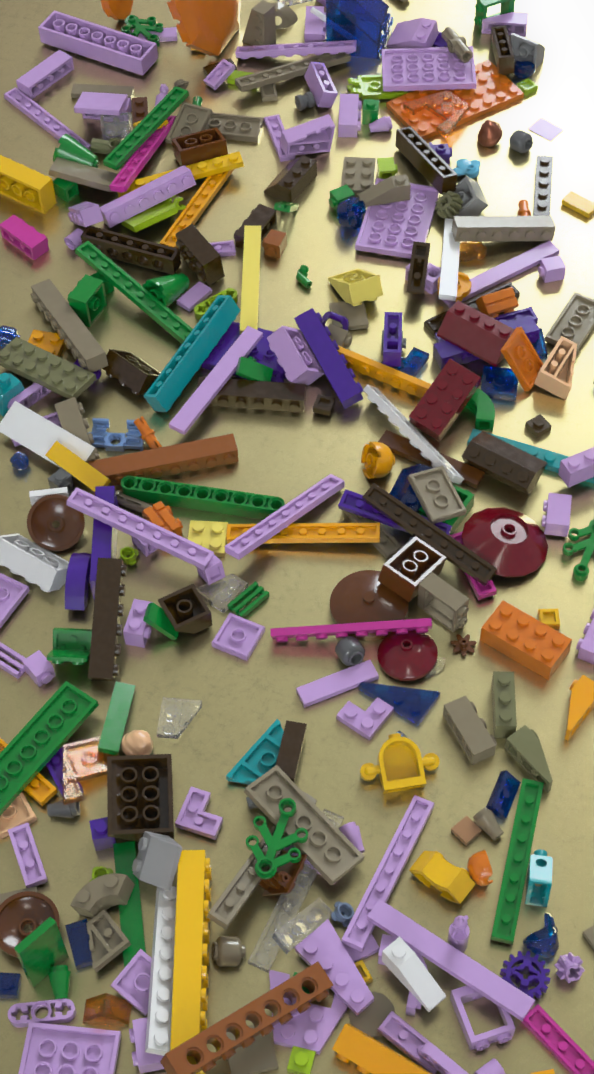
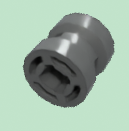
M311 91L306 92L304 95L295 96V104L299 111L304 110L306 107L311 108L315 106V99Z

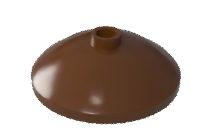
M60 494L47 495L39 499L31 507L27 517V529L30 537L39 547L48 551H64L74 546L81 538L85 527L84 514L66 505L69 497ZM53 522H59L60 526L58 528H54L52 526Z
M33 891L20 892L7 898L0 905L1 950L8 955L18 958L14 949L15 946L49 917L56 921L60 929V916L53 901L47 896ZM32 927L31 932H25L26 928Z

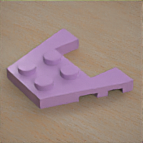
M270 970V990L290 979V974ZM334 994L331 1008L311 1004V1007L301 1014L298 1011L292 1014L293 1018L284 1025H281L279 1022L273 1026L274 1044L289 1048L296 1046L316 1051V1054L320 1055L335 1031V1027L345 1015L348 1006ZM283 998L286 1004L292 1005L288 998Z

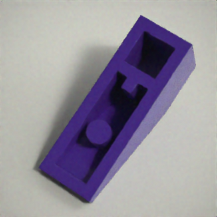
M385 312L383 364L401 367L402 312Z

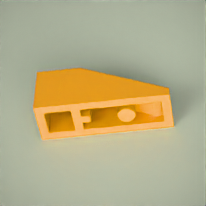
M582 675L579 680L575 679L569 688L571 695L565 739L569 741L594 708V681L585 675Z

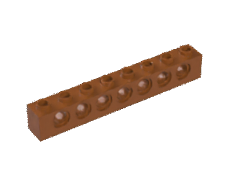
M316 962L167 1052L160 1062L167 1074H197L202 1070L206 1073L217 1065L215 1062L223 1058L226 1061L235 1055V1049L240 1046L245 1049L256 1041L254 1039L260 1034L262 1037L268 1035L274 1030L273 1026L280 1022L281 1025H284L293 1018L292 1014L298 1011L300 1014L311 1007L310 1003L314 1000L321 1002L330 995L328 991L333 986V983L320 963ZM302 986L306 987L310 994L305 993ZM283 998H288L292 1005L286 1004ZM265 1009H269L273 1013V1017L268 1016L265 1013ZM246 1020L251 1021L254 1024V1028L248 1027ZM226 1032H231L235 1036V1040L229 1039ZM207 1044H212L216 1052L209 1051ZM187 1056L194 1057L196 1060V1064H190L187 1060Z

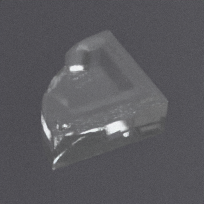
M437 658L435 667L426 675V678L440 674L445 668L446 658Z

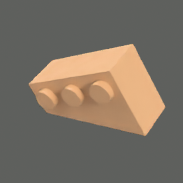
M561 336L540 369L534 384L566 401L572 388L577 343Z

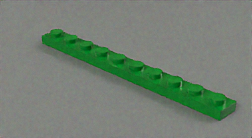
M89 241L75 248V254L180 343L185 341L193 329Z

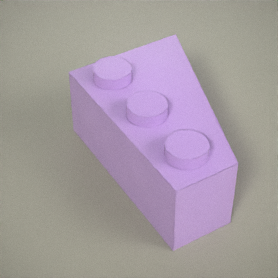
M327 114L282 131L280 146L285 156L330 152L335 124L330 115Z

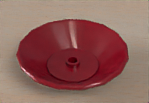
M487 508L476 512L465 522L461 535L465 547L497 568L496 575L522 577L536 571L546 560L548 544L544 532L534 520L515 510Z

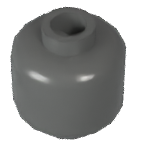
M517 130L510 136V148L519 153H526L533 146V138L529 133Z
M348 636L337 643L335 652L343 664L354 666L362 662L365 656V649L357 638Z

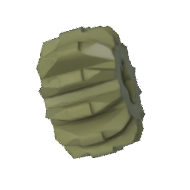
M452 191L443 192V195L435 202L437 214L444 219L453 218L456 214H459V210L463 209L461 206L463 201L460 195Z

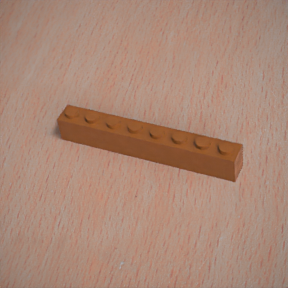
M232 433L88 461V464L111 480L108 486H120L121 480L126 476L150 479L208 467L239 462L237 445Z

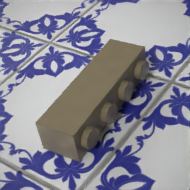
M73 397L54 404L61 427L90 445L95 443L92 433H88L87 428H90L87 418H83L82 413H85L81 402L78 403L76 398ZM97 448L93 450L86 461L87 463L88 461L100 458Z

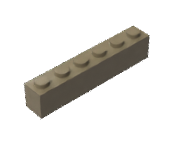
M454 216L451 231L455 242L553 241L556 226L551 216Z

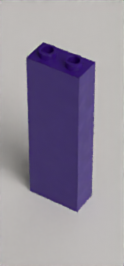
M115 486L95 487L96 497L118 507ZM95 518L93 519L90 585L93 599H95L98 558H116L118 529Z

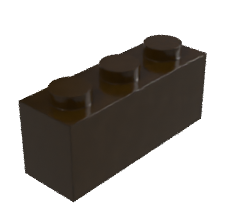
M258 204L251 211L250 216L243 221L241 227L235 231V247L244 250L245 226H261L262 242L264 237L277 223L276 210Z

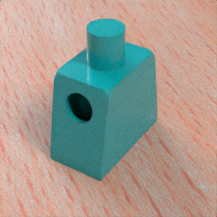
M11 373L0 374V415L3 417L9 410V401L25 390L22 382Z
M542 849L535 850L534 854L530 855L525 894L526 905L547 907L552 886L553 858L547 856V852Z

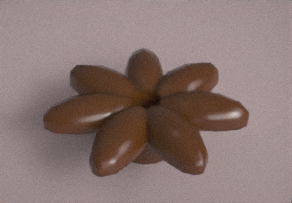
M457 634L458 641H450L453 646H456L453 652L456 653L461 650L463 657L466 656L467 651L470 653L475 652L471 646L476 645L477 642L469 641V634L464 638Z

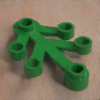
M129 15L125 18L126 26L121 28L123 33L136 37L141 33L148 41L157 43V47L160 46L159 37L148 32H162L164 30L162 23H156V17L151 16L147 19H139L135 15Z
M594 519L590 521L588 527L582 529L572 528L568 534V538L571 541H577L580 537L591 534L589 539L575 544L568 542L563 545L562 552L566 556H571L574 552L585 549L581 562L573 569V577L578 581L586 580L589 575V568L587 566L594 551Z
M284 798L279 802V812L281 815L273 837L267 827L265 817L256 816L253 820L254 828L261 833L268 847L265 856L259 847L260 844L257 836L250 835L246 839L247 848L253 852L257 860L255 872L261 879H270L275 876L278 867L289 862L297 863L301 860V851L295 847L289 849L287 854L275 858L277 851L296 842L305 843L308 840V831L305 828H298L295 833L282 838L289 817L294 816L297 810L296 803L291 798ZM287 807L292 809L290 812L284 811ZM258 821L264 822L261 826H258L256 823ZM304 833L305 837L299 838L298 834ZM252 840L257 842L255 845H249V842ZM297 853L298 857L292 858L291 854ZM266 866L270 867V870L267 872L262 870Z

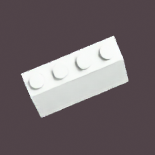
M18 533L0 536V566L9 568L13 574L23 576L29 583L37 584L45 592L60 590L66 583L68 561L39 547L36 543Z

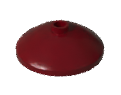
M410 630L408 634H396V631H394L382 640L378 647L377 656L381 669L387 675L398 680L411 681L420 679L433 670L437 663L438 650L434 640L426 633H416V630Z

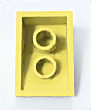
M354 269L328 277V281L346 303L352 304V306L361 305L366 300H377V297L383 295L380 275L365 270Z

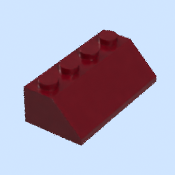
M457 301L447 311L437 336L496 367L504 358L500 350L515 329Z

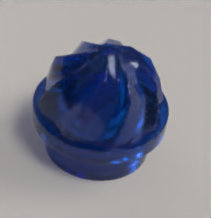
M21 451L16 452L10 459L12 467L18 470H24L29 465L27 455Z

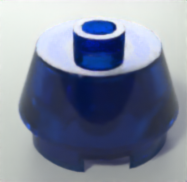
M355 196L341 201L337 207V218L340 225L354 230L361 227L363 214L366 213L364 201H360L359 197Z

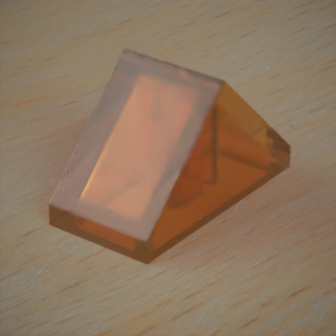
M108 993L86 999L83 1024L129 1026L132 1005L127 1000Z

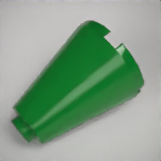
M64 134L58 142L60 146L55 148L53 162L56 157L98 168L100 161H98V157L71 135Z
M178 273L148 279L142 286L168 308L189 288L190 281L185 274Z

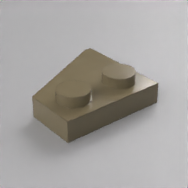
M105 909L86 923L90 938L89 947L92 953V967L96 973L131 945L130 941Z

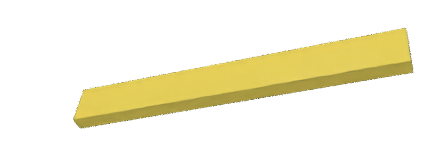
M245 226L240 334H242L247 326L258 330L261 226Z

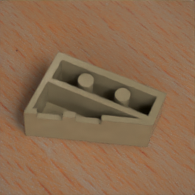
M262 0L251 9L242 42L251 46L276 44L275 5Z

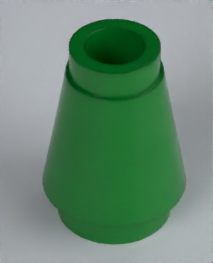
M67 965L50 967L48 977L54 1000L68 999L71 971L68 970Z

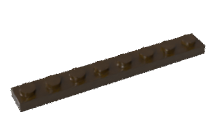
M375 483L362 496V500L414 537H418L445 555L448 561L482 585L486 586L497 573V568Z

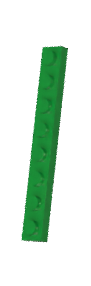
M175 86L103 160L104 166L118 170L189 96L188 90Z
M522 779L491 940L510 945H513L544 785L543 782Z

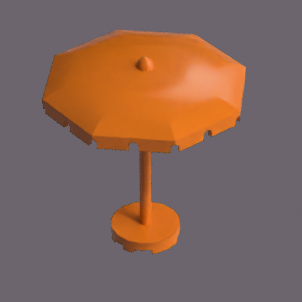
M100 0L106 15L114 20H124L132 11L133 0ZM171 0L167 2L173 19L180 21V23L176 24L182 42H187V47L200 50L199 52L209 56H219L239 29L241 0Z

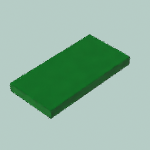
M52 917L44 921L14 948L25 975L33 987L48 976L50 967L62 964L69 957L57 923Z

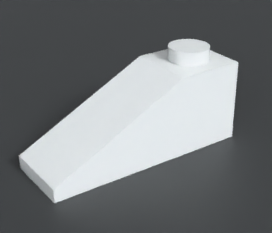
M400 936L382 951V962L428 1012L446 998L445 993L416 953Z

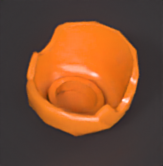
M482 850L473 854L468 859L467 864L470 878L479 886L491 884L493 880H489V877L492 876L493 872L486 851Z

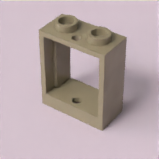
M431 572L419 584L418 607L453 633L458 628L465 626L468 621L469 598Z

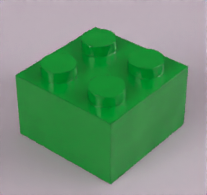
M85 274L78 281L73 291L68 294V302L87 327H91L105 309L107 300L104 281Z

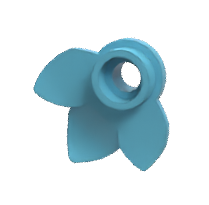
M459 159L456 161L457 167L453 170L458 176L466 175L470 178H475L479 175L481 163L476 159L472 161Z

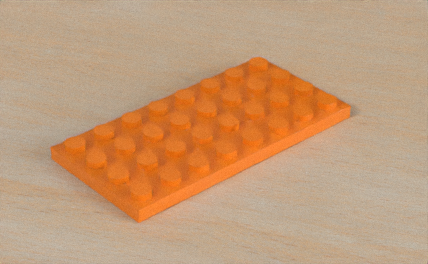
M488 59L475 65L476 89L415 90L386 102V107L405 127L411 126L426 140L520 100L524 97V93L506 75L498 74L497 67Z

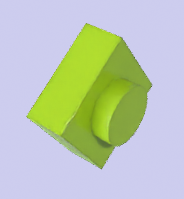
M293 1046L287 1071L295 1074H311L316 1051Z

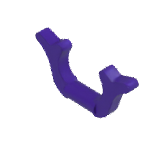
M326 312L323 315V327H325L326 321L330 318L340 322L343 329L348 331L349 321L346 317L334 312Z

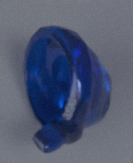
M545 913V927L525 937L523 945L535 955L538 954L540 957L550 958L559 949L558 929L555 926L553 916L550 913Z

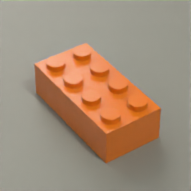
M504 600L482 626L480 641L548 681L570 652L572 639Z

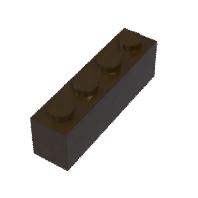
M506 25L491 27V46L498 74L508 75L509 73H514V53Z

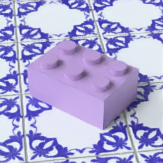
M282 325L267 337L270 343L269 347L276 354L277 362L286 372L285 376L288 381L309 386L325 374L299 329Z

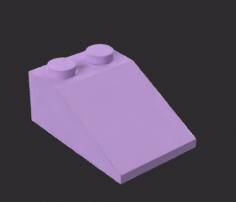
M418 18L397 23L386 47L392 49L432 47L439 34L437 20Z

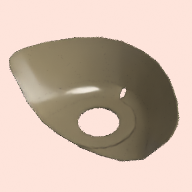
M280 2L271 3L275 5V17L279 16L282 19V23L276 25V29L287 28L297 22V15L289 6Z

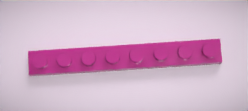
M169 116L167 118L168 124L157 129L133 153L109 185L111 191L119 193L127 191L168 135L176 116Z
M422 618L270 628L271 637L276 639V642H287L288 638H296V641L308 640V637H316L318 640H323L333 635H336V638L348 637V634H356V637H366L368 633L384 636L388 635V632L396 631V634H408L410 630H416V633H427L428 629H432V619Z

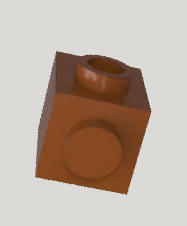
M271 229L262 242L264 255L281 258L287 246V235L285 232Z

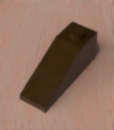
M413 241L406 291L408 293L424 294L431 243Z

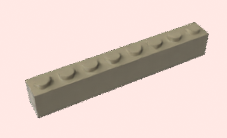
M47 279L32 285V293L30 295L33 302L37 303L40 312H44L46 320L51 322L54 330H57L60 339H64L66 347L71 349L74 358H78L81 368L95 372L108 366L105 351L52 281Z

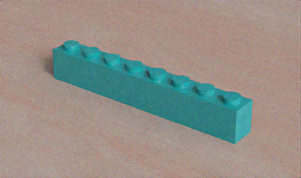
M218 295L143 396L154 411L167 412L171 409L172 404L181 395L183 389L190 383L191 378L200 369L204 360L208 358L212 349L218 344L220 338L236 319L241 310L231 295Z

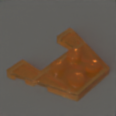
M445 90L406 102L403 105V109L415 115L426 108L444 121L437 126L436 132L448 138L450 132L456 128L458 121H461L469 111L470 105L449 90Z
M101 736L63 745L64 805L82 801L83 794L78 784L79 781L107 775V756L115 755L97 751Z

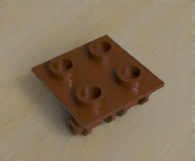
M301 855V860L297 863L289 862L278 867L274 877L262 879L259 883L265 889L262 895L289 894L295 886L298 874L304 868V862L308 855Z

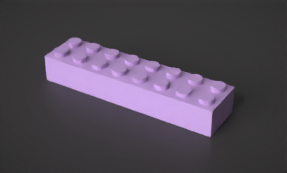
M53 11L38 27L42 43L142 76L158 59L157 43L58 11Z

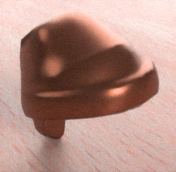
M489 119L485 120L477 135V139L482 146L492 147L501 140L503 132L500 124Z

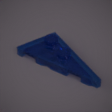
M361 682L359 685L360 691L373 699L380 698L394 707L395 712L417 725L422 722L440 698V692L366 682Z

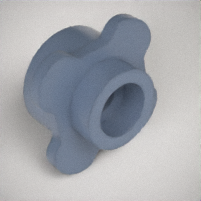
M338 901L334 904L335 909L331 913V918L348 927L350 919L354 915V910L350 904Z

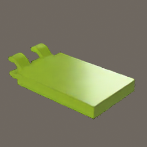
M382 74L359 75L357 79L348 78L347 80L348 84H352L347 85V90L351 94H359V98L361 97L362 100L395 99L408 93V91L383 92Z
M174 195L121 222V224L136 233L178 213V210H184L186 208L185 205L181 204L179 206V202L184 199Z

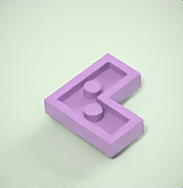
M378 697L366 711L348 701L338 712L336 719L370 741L392 715L394 707Z
M190 787L176 819L175 827L216 840L223 823V817L205 812L211 798V793Z

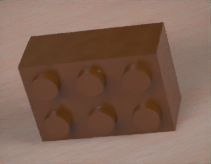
M217 127L171 138L174 156L181 166H188L228 155L226 139Z
M415 536L383 564L378 581L410 602L418 595L419 584L431 572L437 576L441 573L447 557Z

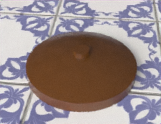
M363 570L344 577L335 586L330 597V613L335 624L406 620L409 602L378 581L381 571ZM368 633L366 637H356V634H348V636H353L362 641H376L387 636H377L376 633Z

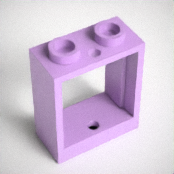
M466 985L451 990L450 1000L469 1049L481 1051L488 1048L491 1043L498 1041L501 1044L511 1040L516 1028L510 1013L498 1005L497 1007L505 1026L474 1035L463 1004L484 996Z

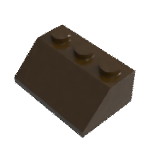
M302 155L289 162L268 185L264 193L287 203H293L317 176V161Z
M109 349L106 355L108 366L102 368L106 371V375L118 379L119 384L131 388V392L138 396L145 394L161 373L130 351Z

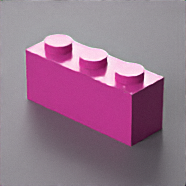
M12 215L0 224L2 237L31 259L36 260L49 250L47 237L36 231L33 226L28 225L22 218Z

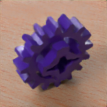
M518 951L516 958L510 954L509 961L504 960V968L501 969L500 975L503 976L502 979L531 998L536 996V998L540 999L542 996L541 992H547L548 987L546 985L550 983L551 979L547 977L550 969H544L546 962L545 960L539 962L538 954L530 957V951H527L526 956H523L521 951ZM523 974L527 975V979L523 978Z

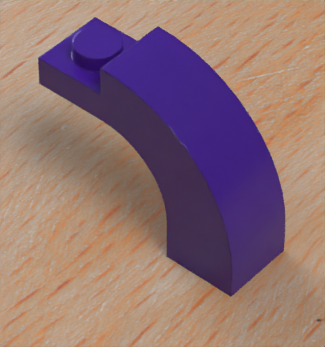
M72 553L65 583V609L85 610L88 605V584L91 568L90 553Z

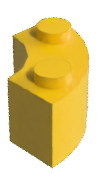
M423 851L409 869L426 887L430 888L432 885L442 892L441 897L454 903L461 904L475 886L466 869L449 863L438 851Z

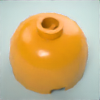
M369 442L370 444H365L361 456V463H365L366 468L362 469L363 473L368 479L383 478L392 470L395 464V457L389 446L381 442Z

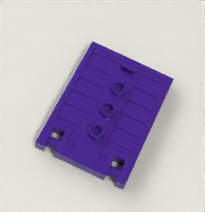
M234 321L231 323L227 332L223 334L208 358L202 363V368L213 370L241 335L240 323ZM258 328V331L263 332V337L247 358L251 356L256 359L257 363L272 368L271 382L284 383V379H287L285 376L286 372L278 364V358L270 349V343L267 340V337L273 331ZM235 371L234 374L232 375V376H234V377L246 379V378H244V377H241V376H239V375H236V371Z

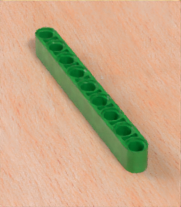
M126 476L121 480L123 494L151 504L162 501L165 506L264 520L285 505L284 500L276 496L137 476Z

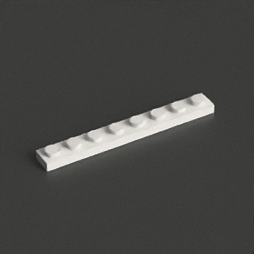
M367 384L363 390L368 395L367 398L378 405L377 409L389 417V422L400 428L398 431L410 439L409 442L412 446L421 450L420 454L432 462L431 466L433 468L443 465L451 482L460 485L464 478L378 388Z
M174 886L171 887V891L160 887L156 889L145 1052L161 1056L170 1051L177 897V887Z

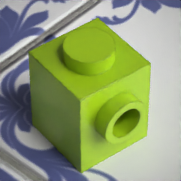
M393 157L377 158L378 178L387 179L398 173V166L394 164Z

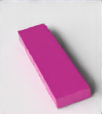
M539 1004L533 1007L522 1022L570 1074H594V1061Z

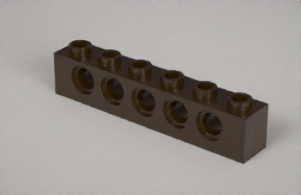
M87 226L81 235L82 244L89 241L103 254L112 259L172 275L177 272L181 265L180 249L94 226Z

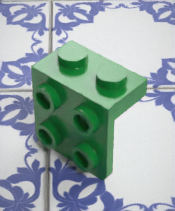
M54 628L53 649L48 653L47 660L52 661L53 664H62L64 661H68L74 665H82L84 662H87L90 658L92 629Z

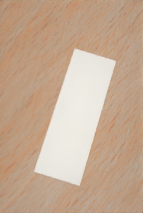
M14 401L0 422L1 433L56 466L58 465L45 456L56 441L85 462L95 449L92 445Z

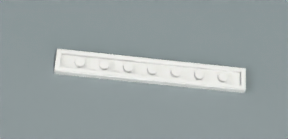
M445 218L438 299L456 301L460 242H455L451 231L453 219Z

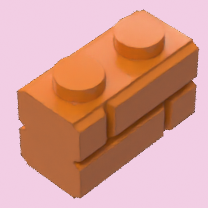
M513 287L481 296L476 300L480 312L492 318H496L502 313L513 312L519 305Z
M162 501L142 511L143 519L182 537L183 525L179 518L175 519L173 517L171 508L169 506L165 507Z

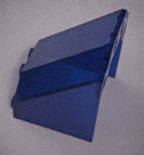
M326 0V42L357 40L356 52L350 53L351 56L379 60L382 49H385L384 44H387L391 26L394 23L391 8L383 0Z

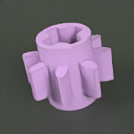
M571 952L560 955L557 963L554 964L558 969L556 974L561 980L565 979L568 983L579 980L582 972L585 971L581 966L583 961L579 956L575 957Z

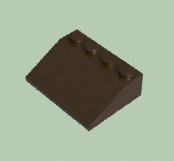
M171 754L107 756L108 837L139 842L140 838L144 835V831L168 835L174 840Z

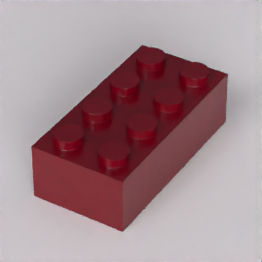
M449 359L409 415V422L440 442L481 385V377L454 360Z

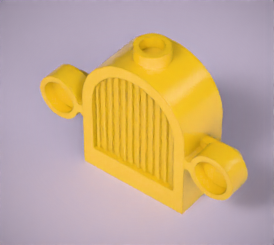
M400 733L388 735L389 740L382 745L377 757V765L365 763L360 769V776L365 781H372L379 774L382 793L386 794L425 787L427 783L424 769L427 771L436 770L440 760L434 753H428L422 758L418 746L412 740L401 737Z

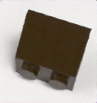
M194 584L158 599L161 608L175 631L195 634L213 625L211 611Z

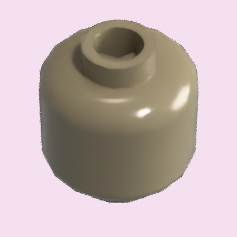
M220 936L216 942L212 943L211 957L218 966L236 967L241 959L245 958V945H242L240 939L236 936Z

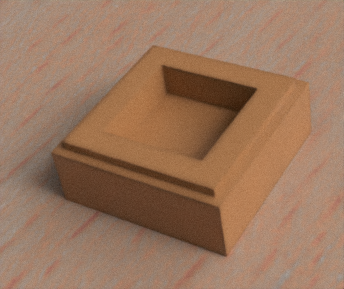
M466 815L451 828V832L467 846L482 833V829Z

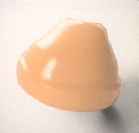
M133 730L122 737L121 749L127 756L150 755L153 750V741L147 731Z

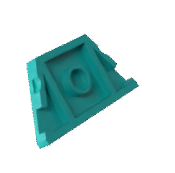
M278 719L226 775V780L250 785L276 766L284 732Z

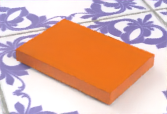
M516 327L500 351L524 391H530L543 366V362L523 328Z

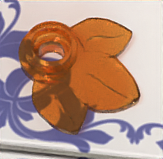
M482 242L460 243L461 255L459 256V261L468 262L473 259H483L486 257L487 247Z

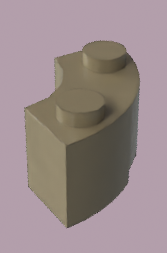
M114 873L97 877L87 883L76 894L70 906L79 915L93 918L104 909L107 910L118 904L127 905L135 884L125 874Z

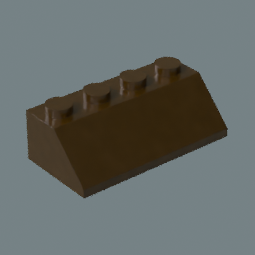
M484 431L480 432L470 441L462 454L465 464L484 471L485 474L527 495L531 494L548 464Z

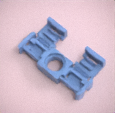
M92 419V432L89 433L93 434L95 441L92 444L93 447H102L106 451L124 452V449H140V451H143L145 440L140 438L142 435L134 424L135 420L126 421L127 429L129 430L125 435V433L106 432L107 428L110 427L109 419ZM113 440H120L119 444H111Z

